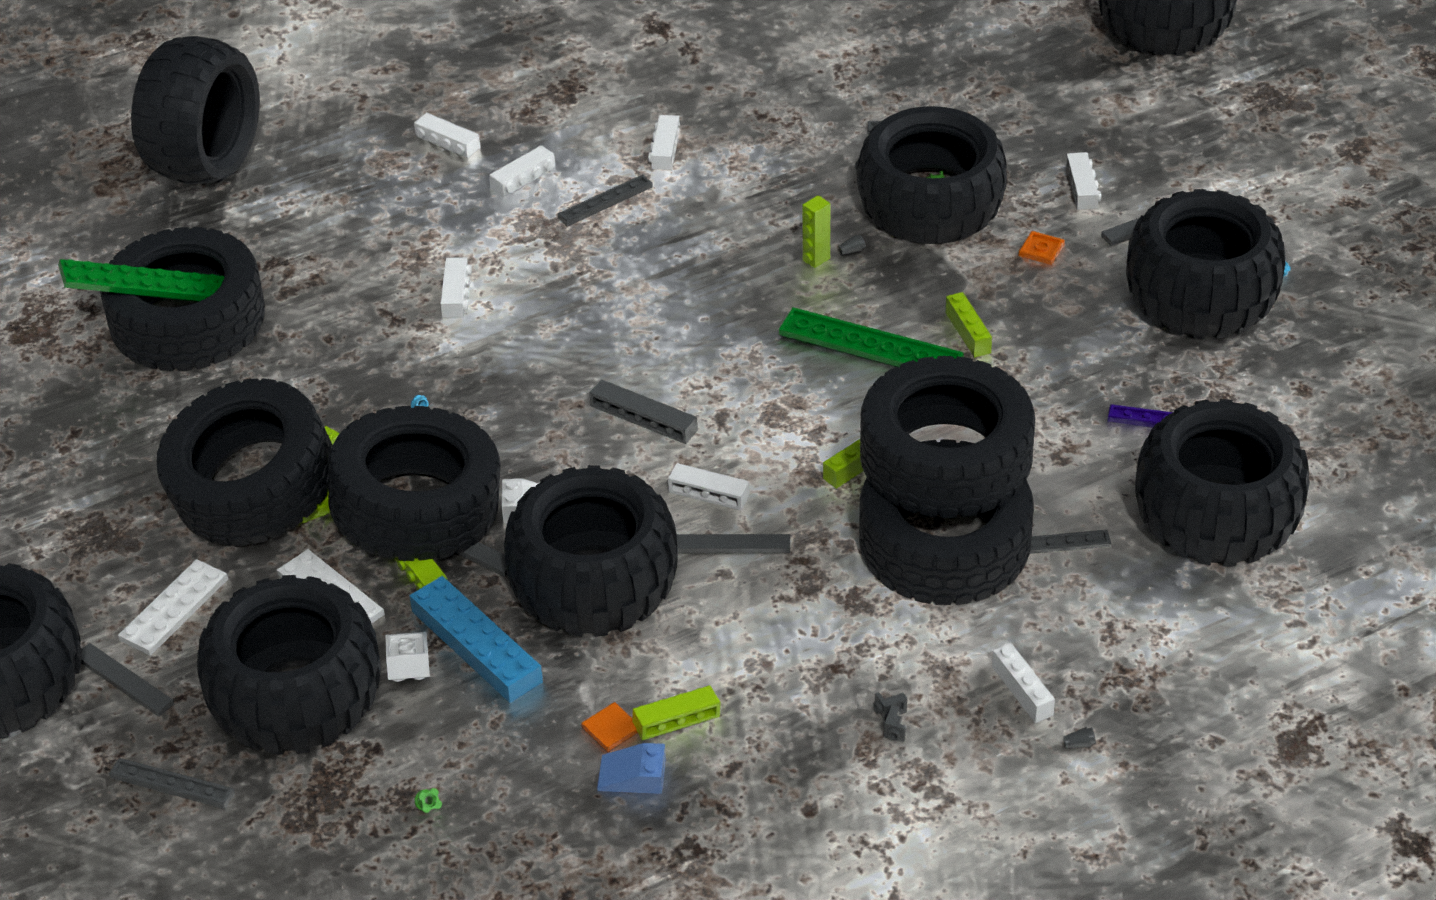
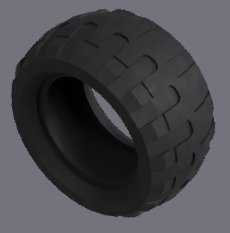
M200 36L173 38L172 40H167L153 51L139 74L131 107V129L134 144L138 154L149 169L170 180L191 185L219 183L239 169L252 146L260 109L257 75L247 56L240 52L239 49L225 42Z
M925 106L910 108L892 114L870 130L869 136L864 140L858 158L857 186L865 213L873 219V222L887 233L915 243H950L972 236L982 230L997 215L1007 184L1005 153L1001 140L996 137L995 131L979 118L953 108ZM924 171H943L944 173L956 176L923 178L909 174Z

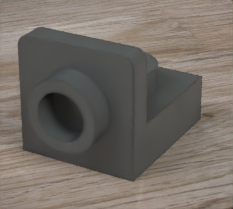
M879 692L875 693L873 707L875 712L880 714L884 721H886L891 705L900 707L899 715L907 712V697L904 693L891 696L885 700Z
M891 705L884 725V737L904 742L906 726L901 724L902 716H899L900 707Z

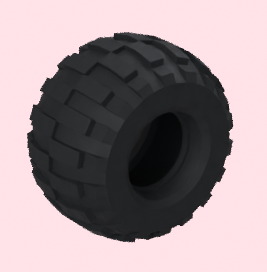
M1098 0L1104 24L1112 35L1119 37V41L1126 46H1133L1135 50L1151 52L1156 55L1186 54V52L1202 50L1205 45L1213 44L1217 38L1224 34L1235 13L1237 0Z
M1194 189L1191 192L1180 191L1173 193L1170 198H1162L1155 202V205L1150 207L1144 216L1141 215L1136 222L1128 243L1126 263L1129 292L1133 295V301L1142 313L1150 317L1152 322L1160 328L1166 327L1171 330V333L1180 336L1183 334L1190 335L1196 339H1205V337L1219 339L1226 338L1231 333L1240 334L1247 331L1248 327L1256 325L1261 318L1263 319L1270 312L1280 293L1286 255L1282 234L1273 219L1266 215V211L1262 207L1251 204L1249 199L1240 195L1234 196L1226 191H1206V189Z
M1220 399L1217 402H1209L1208 400L1195 401V405L1190 407L1183 405L1175 409L1173 413L1165 416L1161 422H1158L1151 429L1148 438L1145 439L1138 457L1135 480V494L1139 513L1144 524L1147 523L1151 533L1164 547L1171 546V549L1175 550V554L1185 559L1191 557L1197 559L1198 563L1206 565L1222 563L1223 566H1236L1237 563L1242 561L1249 564L1260 560L1266 554L1270 555L1275 550H1278L1287 542L1290 534H1294L1304 515L1310 484L1308 459L1305 450L1300 448V440L1287 424L1280 422L1279 417L1270 411L1263 412L1257 409L1256 405L1247 402L1244 404L1235 403L1229 399Z
M587 465V468L576 469L575 467L563 469L562 473L556 476L550 474L541 479L536 487H530L518 500L516 510L511 511L507 521L504 552L507 577L511 588L522 607L530 615H533L541 623L556 631L565 629L566 632H569V635L583 636V633H594L595 637L608 635L609 631L617 629L622 632L632 628L636 620L644 621L657 609L662 599H666L671 590L678 564L677 533L672 515L660 494L657 495L654 489L638 476L625 474V470L614 467L610 470L601 469L600 465Z
M8 563L5 566L0 565V739L9 737V733L18 730L25 732L33 728L36 721L41 718L46 720L56 712L55 709L59 707V703H63L75 686V674L80 673L82 653L80 646L81 638L75 617L73 616L71 606L58 588L55 589L51 581L43 575L12 563Z
M282 575L281 579L270 580L266 578L256 581V585L248 589L243 587L233 593V597L229 599V602L223 601L210 617L207 627L203 628L199 639L197 672L206 706L219 727L228 736L232 734L239 743L255 750L264 747L265 751H269L270 754L283 755L285 751H295L297 754L310 752V748L322 745L324 748L334 743L339 734L347 735L361 721V717H364L366 711L370 710L375 700L376 689H378L380 681L381 661L376 632L359 601L354 603L350 593L333 583L327 584V582L321 581V578L308 576L302 579L296 578V575ZM304 666L291 671L277 672L287 667Z

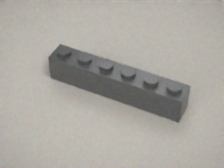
M601 379L589 392L591 407L681 443L687 444L698 431L696 416Z

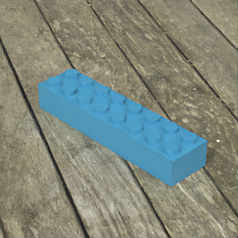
M443 576L409 595L412 612L509 703L543 683L541 665Z

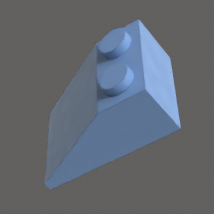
M641 743L602 755L597 790L662 794L666 765L665 744Z

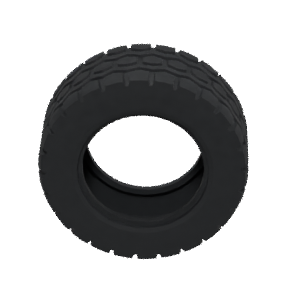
M180 227L174 230H162L157 232L156 235L152 233L140 238V241L136 240L125 247V250L119 251L113 260L109 262L112 265L224 276L221 286L211 296L194 304L180 307L152 305L162 297L100 291L112 341L123 355L139 365L142 364L151 369L159 368L163 371H174L175 369L187 371L192 370L193 367H196V369L208 367L210 363L217 364L226 360L227 356L232 357L240 352L242 347H246L253 340L261 328L265 315V302L256 259L242 241L237 240L236 237L211 228L207 230V228L193 227L192 229Z
M932 356L920 358L917 362L914 360L900 364V367L896 366L890 369L884 376H880L870 387L862 403L860 460L863 471L869 483L882 497L885 496L886 500L896 506L901 505L902 509L913 513L919 511L921 515L936 517L940 515L941 518H957V515L967 517L977 515L978 511L980 513L995 509L996 505L1001 506L1010 500L1011 497L1015 496L1030 474L1035 434L1034 407L1027 391L1014 377L1008 376L1007 372L996 366L992 368L989 363L979 360L974 362L973 359L966 357L954 359L953 356H938L937 359H934ZM950 424L970 428L985 438L968 446L949 448L922 443L912 438L909 434L930 425Z
M244 379L242 383L234 381L225 384L223 388L221 386L208 391L206 396L201 395L191 402V406H186L180 411L177 419L172 420L166 429V433L161 438L157 451V474L164 491L179 517L193 533L207 541L216 542L221 545L231 546L233 544L235 546L249 545L250 542L256 544L267 541L270 536L275 538L286 533L287 528L292 529L303 521V517L311 515L317 508V504L323 501L329 488V456L333 444L312 402L301 391L285 382H277L273 379ZM262 442L282 443L273 459L255 473L232 481L212 480L218 467L229 456L240 449Z
M398 406L395 409L385 408L377 410L376 414L371 412L360 417L359 420L356 419L346 429H343L331 448L328 504L331 517L339 531L356 546H361L363 550L372 554L379 553V556L394 559L398 557L399 560L414 561L415 558H418L419 561L434 560L435 557L438 559L452 556L454 552L458 554L470 548V545L473 546L488 533L497 516L501 467L499 453L495 443L485 430L480 429V426L475 422L466 420L464 416L454 412L449 414L447 410L439 408L430 409L427 406H414V408ZM400 474H424L440 478L449 484L428 491H406L389 487L379 481Z
M941 439L940 442L936 440L922 441V443L949 448L974 444L967 441L957 443L956 440ZM867 478L862 486L859 508V545L863 559L872 574L878 580H881L882 584L892 591L896 590L899 595L909 599L915 597V601L931 604L933 601L935 605H951L952 602L956 605L971 603L972 600L977 602L989 598L991 594L995 595L1004 590L1007 585H1010L1018 577L1027 563L1031 551L1034 513L1033 495L1027 480L1019 492L1001 506L996 505L995 509L984 513L977 512V516L986 522V525L969 534L949 537L928 534L914 528L905 521L906 518L914 514L913 512L902 509L901 505L896 506L886 500L885 496L882 497L873 488Z

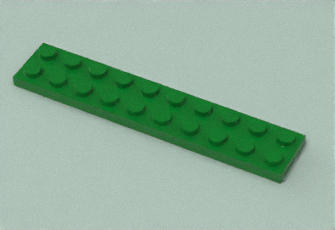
M60 259L58 264L64 288L201 301L211 296L218 290L224 280V276L214 274L207 275L196 272L188 273L127 265H112L109 263L74 261L72 259Z
M794 307L779 328V335L897 367L908 361L914 360L917 362L918 359L933 356L934 359H937L938 356H953L954 359L964 357V352Z

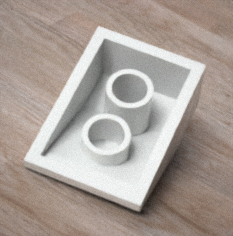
M503 479L502 514L504 523H507L511 511L516 510L518 500L530 487H536L539 483L525 479Z
M426 632L385 635L388 680L399 682L407 678L422 680L430 677Z

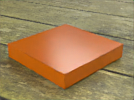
M1031 231L1019 250V256L1052 265L1063 248L1065 240Z
M615 702L581 723L582 728L607 752L638 733L632 722V717Z

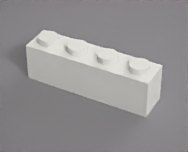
M429 113L424 114L414 122L416 137L466 158H469L480 148L479 134Z
M659 115V120L655 122V132H653V142H651V152H649V162H652V169L672 170L680 132L679 116Z
M542 145L490 174L491 189L502 197L511 194L556 168L555 154Z
M1087 152L1067 153L1066 170L1077 210L1098 208V201H1101V191H1098V180H1095V170H1092V159H1089Z
M467 257L446 258L441 296L442 318L464 317L465 310H468V300L466 299L469 298L470 276L468 275L472 274L471 264L468 265Z
M679 463L675 465L668 478L670 493L737 510H742L750 495L749 481Z
M1012 643L993 650L992 668L1032 720L1037 723L1054 716L1055 698Z

